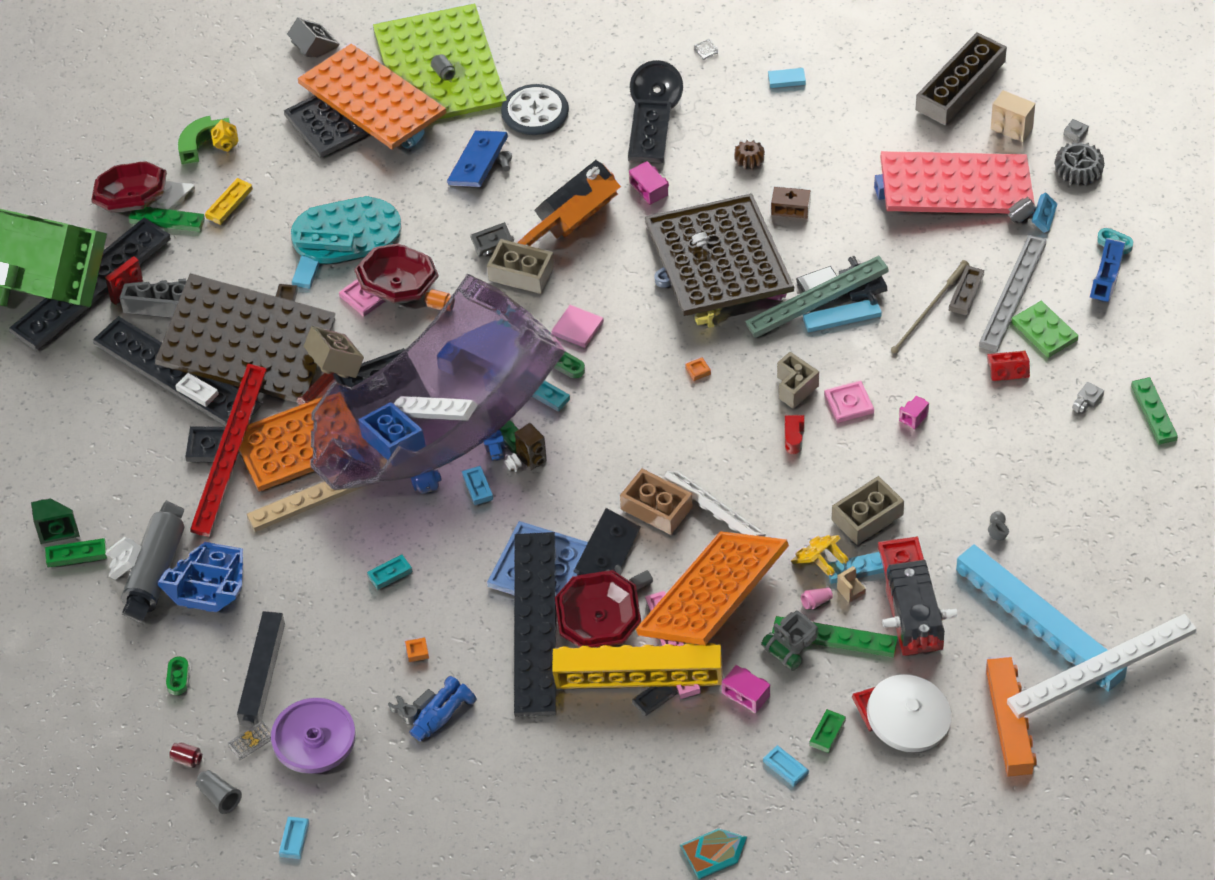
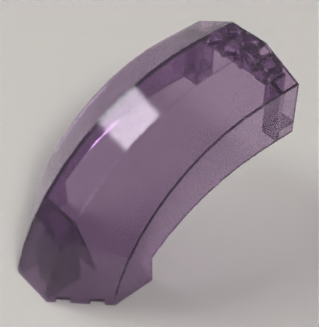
M467 274L431 324L388 365L352 388L335 381L332 383L311 413V420L314 421V431L311 432L313 458L310 459V467L331 489L341 490L410 478L449 464L482 444L515 416L541 386L566 351L556 337L526 309L499 288ZM400 396L474 400L477 403V407L468 421L409 417L423 430L426 447L413 452L398 446L386 464L381 461L384 457L362 438L358 419L390 402L394 404Z

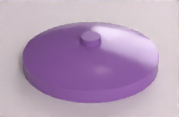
M308 698L291 704L276 718L271 731V742L276 757L286 767L301 773H320L338 766L351 753L356 739L354 721L350 713L339 703L325 698Z

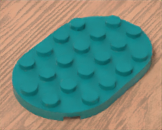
M364 196L310 207L301 213L292 225L291 240L298 254L311 258L313 261H318V263H336L367 256L375 247L392 245L401 234V217L393 205L379 198ZM298 229L354 233L352 251L297 248L295 242Z

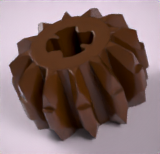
M746 139L745 143L739 142V145L735 146L734 159L738 167L743 166L744 169L750 167L753 170L754 166L759 167L764 162L765 150L761 142L756 143L755 140L749 142Z

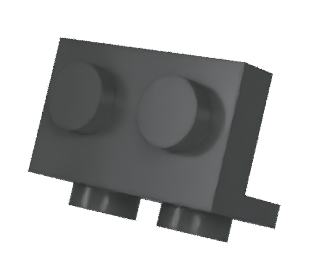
M505 222L470 235L478 257L492 255L500 239L514 242V236L510 235Z

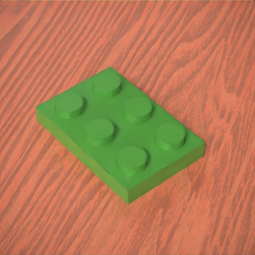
M1042 300L1015 315L1011 320V323L1048 358L1078 341L1079 335Z

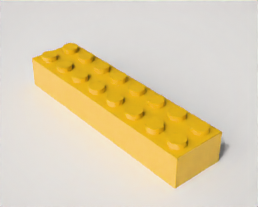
M690 643L683 646H674L672 644L653 646L647 644L642 647H633L631 645L611 647L605 645L600 648H591L589 646L569 648L563 646L553 649V676L556 689L694 686V684L699 686L722 685L721 645L707 643L706 646Z

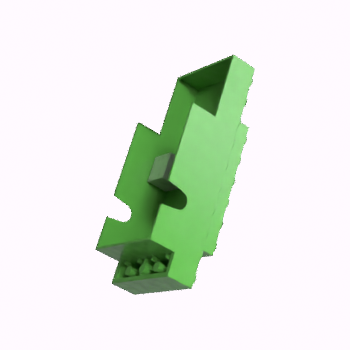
M0 209V306L7 307L10 290L12 289L91 307L107 233Z

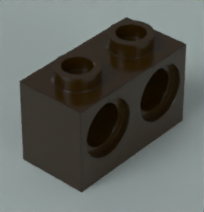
M528 423L514 433L517 457L532 471L536 467L542 466L547 461L545 437L531 423Z

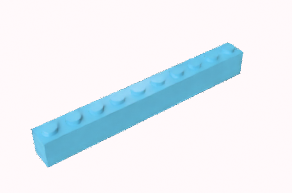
M975 544L957 557L956 570L961 576L969 579L976 588L984 591L991 600L1000 604L1007 613H1011L1022 625L1030 628L1037 637L1045 640L1052 649L1060 652L1068 662L1079 665L1108 651ZM1127 667L1096 681V684L1109 692L1126 677Z

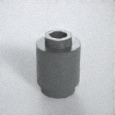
M441 54L433 57L431 67L437 75L445 81L452 79L456 73L455 68L446 56Z
M1027 196L1011 206L1008 215L1014 223L1016 221L1021 223L1033 214L1037 207Z

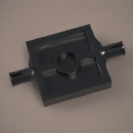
M855 256L849 257L848 261L851 266L840 270L839 275L862 263H858ZM880 276L847 293L852 302L868 298L871 305H876L878 300L875 295L887 292L888 289L883 277Z

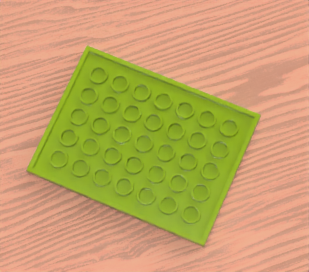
M475 3L373 24V30L384 66L445 107L446 114L439 119L501 107L502 103L506 101ZM436 55H445L454 66L456 73L452 79L445 81L432 69L431 61Z

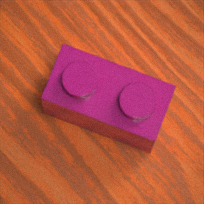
M648 161L629 170V183L649 205L668 196L669 183L667 179L662 177L656 167H652Z
M735 665L721 682L722 694L754 713H757L770 697V684L765 679L756 677L748 669L741 668L738 665Z

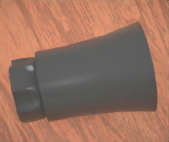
M207 770L200 773L197 777L196 786L215 805L221 814L230 813L240 803L242 792L224 781L216 773Z

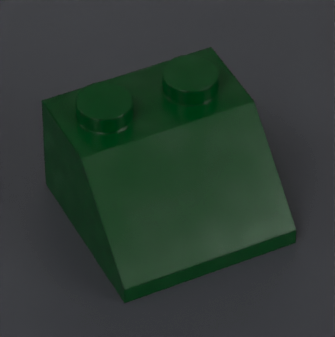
M51 498L31 502L33 522L40 544L80 537L72 509Z

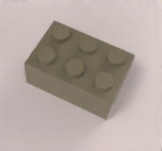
M500 239L487 264L488 281L541 294L554 269V257L551 251Z
M311 326L304 343V348L314 359V362L319 365L320 370L328 374L334 372L344 378L349 376L356 378L364 356L346 334Z
M877 476L832 505L831 520L856 545H859L903 516L904 500L883 479Z

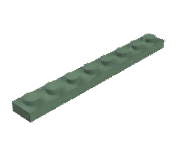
M878 255L745 321L746 326L755 338L888 273V266Z

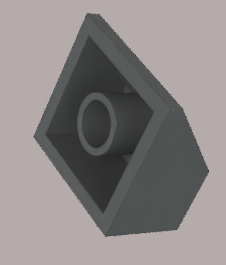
M297 17L287 33L292 44L301 49L300 52L306 57L313 56L317 58L340 45L322 24Z

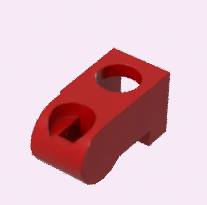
M785 415V449L790 454H798L802 450V435L799 432H804V415Z

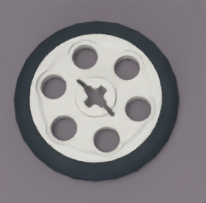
M529 84L513 90L506 96V101L502 103L501 107L504 122L514 131L525 135H541L557 129L565 121L569 112V105L565 96L556 88L545 84ZM525 96L530 97L529 100H523L522 98ZM542 96H547V97H549V98L546 99V100L540 99V97H542ZM535 103H536V108H537V109H536V115H534V110H533ZM556 107L557 110L550 111L549 108ZM515 108H520V109H522V110L519 111V112H514V111H513V109H515ZM543 118L548 119L547 122H540L539 120ZM523 119L530 120L528 123L521 122Z

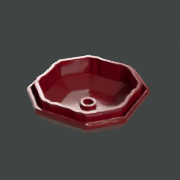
M147 161L115 165L95 179L91 202L111 213L144 209L162 197L167 171Z
M401 244L373 248L354 269L360 287L364 292L392 304L419 300L439 277L430 256Z
M613 570L573 576L555 597L560 635L578 647L589 646L591 648H598L605 645L623 644L641 623L636 585Z

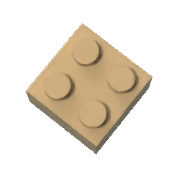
M1002 90L992 104L991 130L1024 142L1033 129L1035 103Z

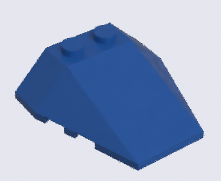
M204 542L190 552L187 559L179 560L177 566L172 570L171 568L165 570L158 581V586L179 606L201 609L207 612H218L235 600L242 589L243 548Z

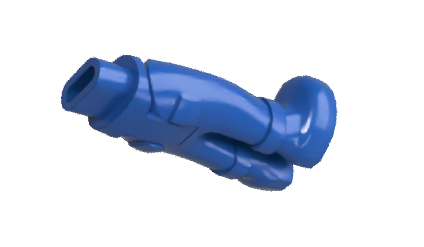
M449 676L445 679V687L438 691L436 696L421 711L418 719L413 723L414 727L409 733L421 742L426 736L430 737L431 733L433 734L445 725L455 710L460 707L461 702L470 705L476 702L475 694L465 684H460L455 677Z

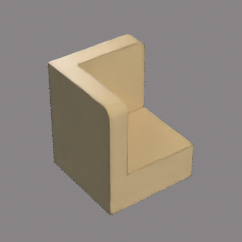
M854 566L837 575V590L849 603L866 593V588L856 578V568Z

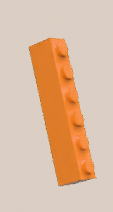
M1012 657L987 659L986 675L1007 777L1033 774V766L1037 765L1036 754L1031 752L1033 740L1032 735H1028L1027 732L1029 730L1028 717L1023 716L1018 719L1007 704L1008 698L1022 692L1021 683L1016 680V677H1018L1017 665H1013Z

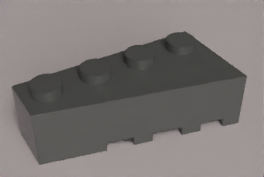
M186 278L178 279V282L161 280L156 284H150L149 282L124 284L120 296L123 313L172 318L187 282Z

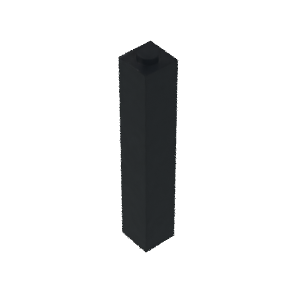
M262 612L237 711L239 725L257 727L261 724L285 627L283 613Z

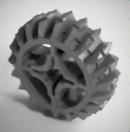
M1073 141L1072 145L1067 143L1065 147H1061L1057 151L1054 161L1055 170L1059 177H1063L1064 181L1069 180L1070 185L1073 182L1077 183V185L1083 183L1085 186L1087 182L1093 183L1094 180H1098L1102 175L1105 166L1104 157L1100 149H1096L1095 145L1090 146L1089 142L1087 144H1082V142L1076 144Z

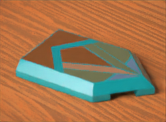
M717 828L680 844V847L698 880L737 864L747 841V836Z

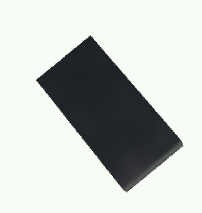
M651 686L634 697L632 703L644 716H647L678 694V691L674 686Z

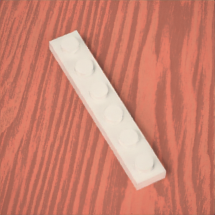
M400 396L394 403L408 417L465 421L469 420L477 407V403L474 400Z
M678 471L666 472L664 476L666 480L691 492L692 500H696L702 509L710 510L714 513L713 516L716 519L728 523L730 529L747 535L766 536L760 529Z

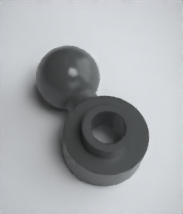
M995 511L990 516L991 524L988 527V532L994 540H1004L1009 534V529L1005 525L1006 517L1000 511Z

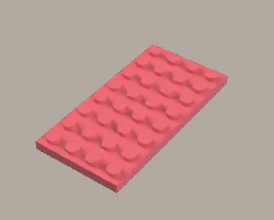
M881 151L880 159L887 211L1010 213L1009 208L1022 198L1025 199L1028 196L1034 203L1027 154Z

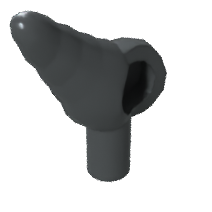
M500 151L495 160L502 165L504 171L510 170L509 162L512 159V153Z

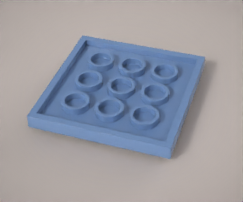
M519 521L487 581V587L514 595L515 534L554 531ZM555 532L557 596L573 576H579L573 570L588 542Z

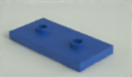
M475 130L447 179L448 185L481 187L508 138L507 132Z

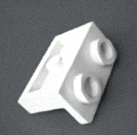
M123 537L110 547L105 553L113 559L110 564L111 571L109 577L116 580L132 568L136 563L142 546L130 538Z

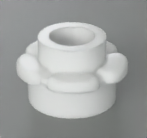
M706 232L692 236V244H696L697 247L706 245L710 237H707Z
M513 453L506 456L505 464L508 469L517 472V469L522 467L517 455Z

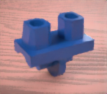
M490 427L484 434L485 449L487 452H490L492 461L504 459L502 449H506L504 438L498 428Z

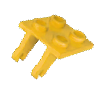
M826 535L824 537L816 536L811 539L809 546L795 553L796 556L791 560V563L799 564L814 561L828 576H832L835 573L834 569L828 565L820 553L827 549L842 564H846L849 559L835 544L841 539L839 535Z

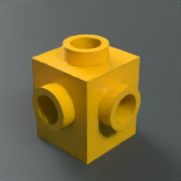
M222 119L211 130L213 146L217 149L229 152L239 142L236 126Z

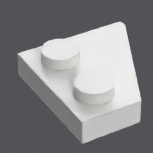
M166 181L162 197L152 203L151 207L174 210L177 205L185 200L184 197L189 192L193 193L195 191L194 184Z

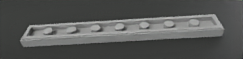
M1028 235L980 339L979 347L995 352L998 351L1045 248L1046 239Z

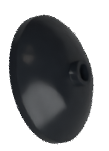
M653 60L642 64L634 71L629 88L634 103L635 99L671 101L672 109L680 101L684 86L681 74L672 64L661 60ZM657 87L661 89L658 93L654 92V89Z

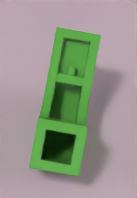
M205 116L193 121L182 131L178 139L181 164L199 162V147L205 141L212 139L211 130L221 119L211 120V116ZM224 118V119H222V120H224V121L230 123L229 118Z

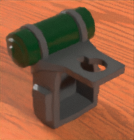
M798 610L789 613L782 619L780 626L775 623L773 625L774 634L772 632L768 633L761 642V645L768 653H771L791 671H795L801 665L803 658L799 653L805 647H808L818 635V627Z

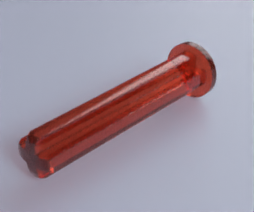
M324 372L302 397L296 399L297 404H308V402L315 400L332 382L334 372H331V374Z

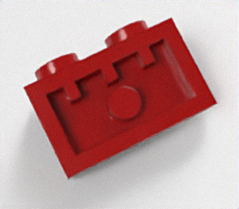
M1025 350L987 354L992 381L1030 377V359Z

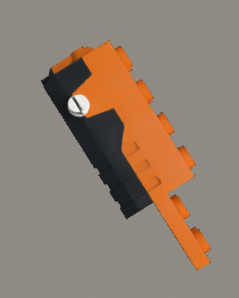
M597 160L593 161L534 210L542 222L530 230L517 243L531 246L549 231L556 239L562 235L564 238L618 195L616 191L621 186L615 180L614 174L603 163Z

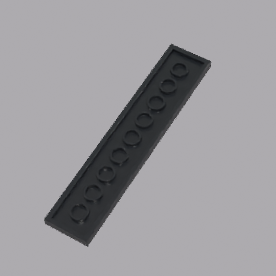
M144 217L104 249L91 305L108 292L105 279L107 275L133 256L139 260V264H142L171 240L170 234ZM45 298L9 327L11 334L37 351L89 307Z
M120 316L114 319L93 339V343L97 347L226 426L239 389L227 383L191 374L218 390L219 395L207 407L177 391L176 384L187 373L155 364V359L162 342ZM256 401L252 415L261 407L260 402Z
M555 532L515 534V717L556 715V685L553 676V649H556Z

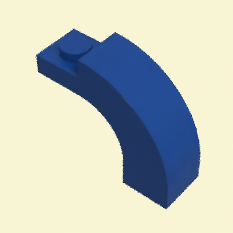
M1106 238L1098 273L1093 280L1089 298L1110 301L1121 268L1126 242Z

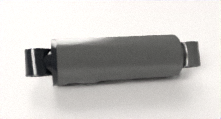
M167 500L163 503L160 511L155 512L150 518L140 545L142 546L135 565L131 568L121 595V600L125 604L122 615L138 623H142L147 612H152L156 608L162 591L158 586V581L165 570L170 568L185 528L181 520L185 509Z

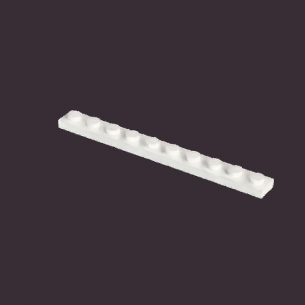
M1183 614L1008 698L1007 704L1019 719L1195 634L1197 628L1186 614Z

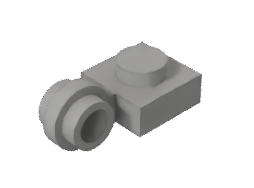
M1087 382L1078 392L1077 399L1074 401L1072 408L1075 409L1076 413L1084 414L1088 405L1094 408L1103 397L1104 390Z

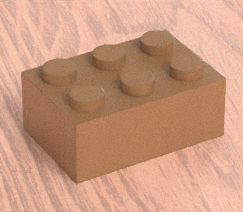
M641 468L620 494L621 510L671 535L693 508L692 493Z

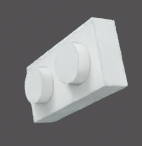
M189 373L176 384L177 391L205 407L219 395L217 389Z

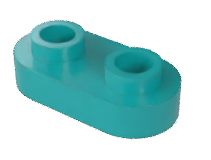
M1111 228L1099 230L1097 241L1100 245L1105 246L1106 238L1126 242L1123 254H1128L1133 250L1134 241L1130 236Z

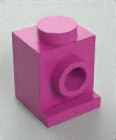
M915 396L912 401H908L904 407L901 406L899 408V421L916 429L928 416L929 402L922 397Z

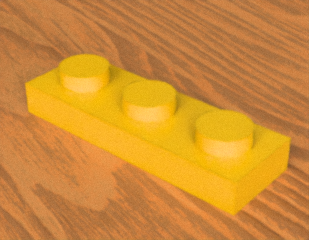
M237 178L205 212V217L221 225L253 190L252 184Z

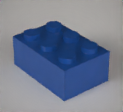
M392 402L358 419L362 438L393 466L426 448L423 430Z

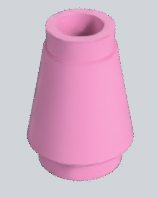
M829 587L806 590L801 594L802 605L805 609L811 610L833 598Z

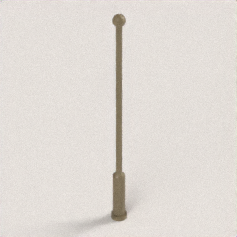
M962 260L960 262L958 268L948 278L947 284L944 286V288L934 298V300L920 315V317L911 326V328L906 332V334L897 343V345L891 348V352L893 354L898 353V348L907 339L911 332L921 322V320L930 311V309L939 300V298L944 294L948 287L952 286L957 281V279L962 275L966 265L970 266V264L966 260Z

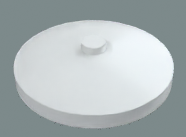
M913 675L889 677L881 681L874 688L867 704L868 721L875 734L887 745L901 751L922 752L929 750L944 739L950 727L951 710L946 697L934 684L921 677Z

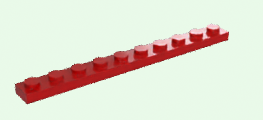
M247 364L196 510L190 533L210 537L266 375V368Z

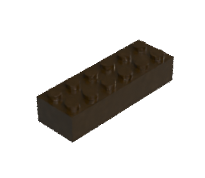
M976 32L916 95L915 110L946 126L1006 62L1007 46Z

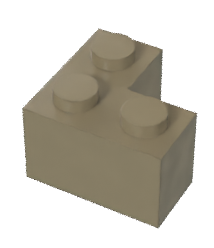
M789 352L777 362V378L782 380L779 383V399L794 409L819 387V371L792 352Z

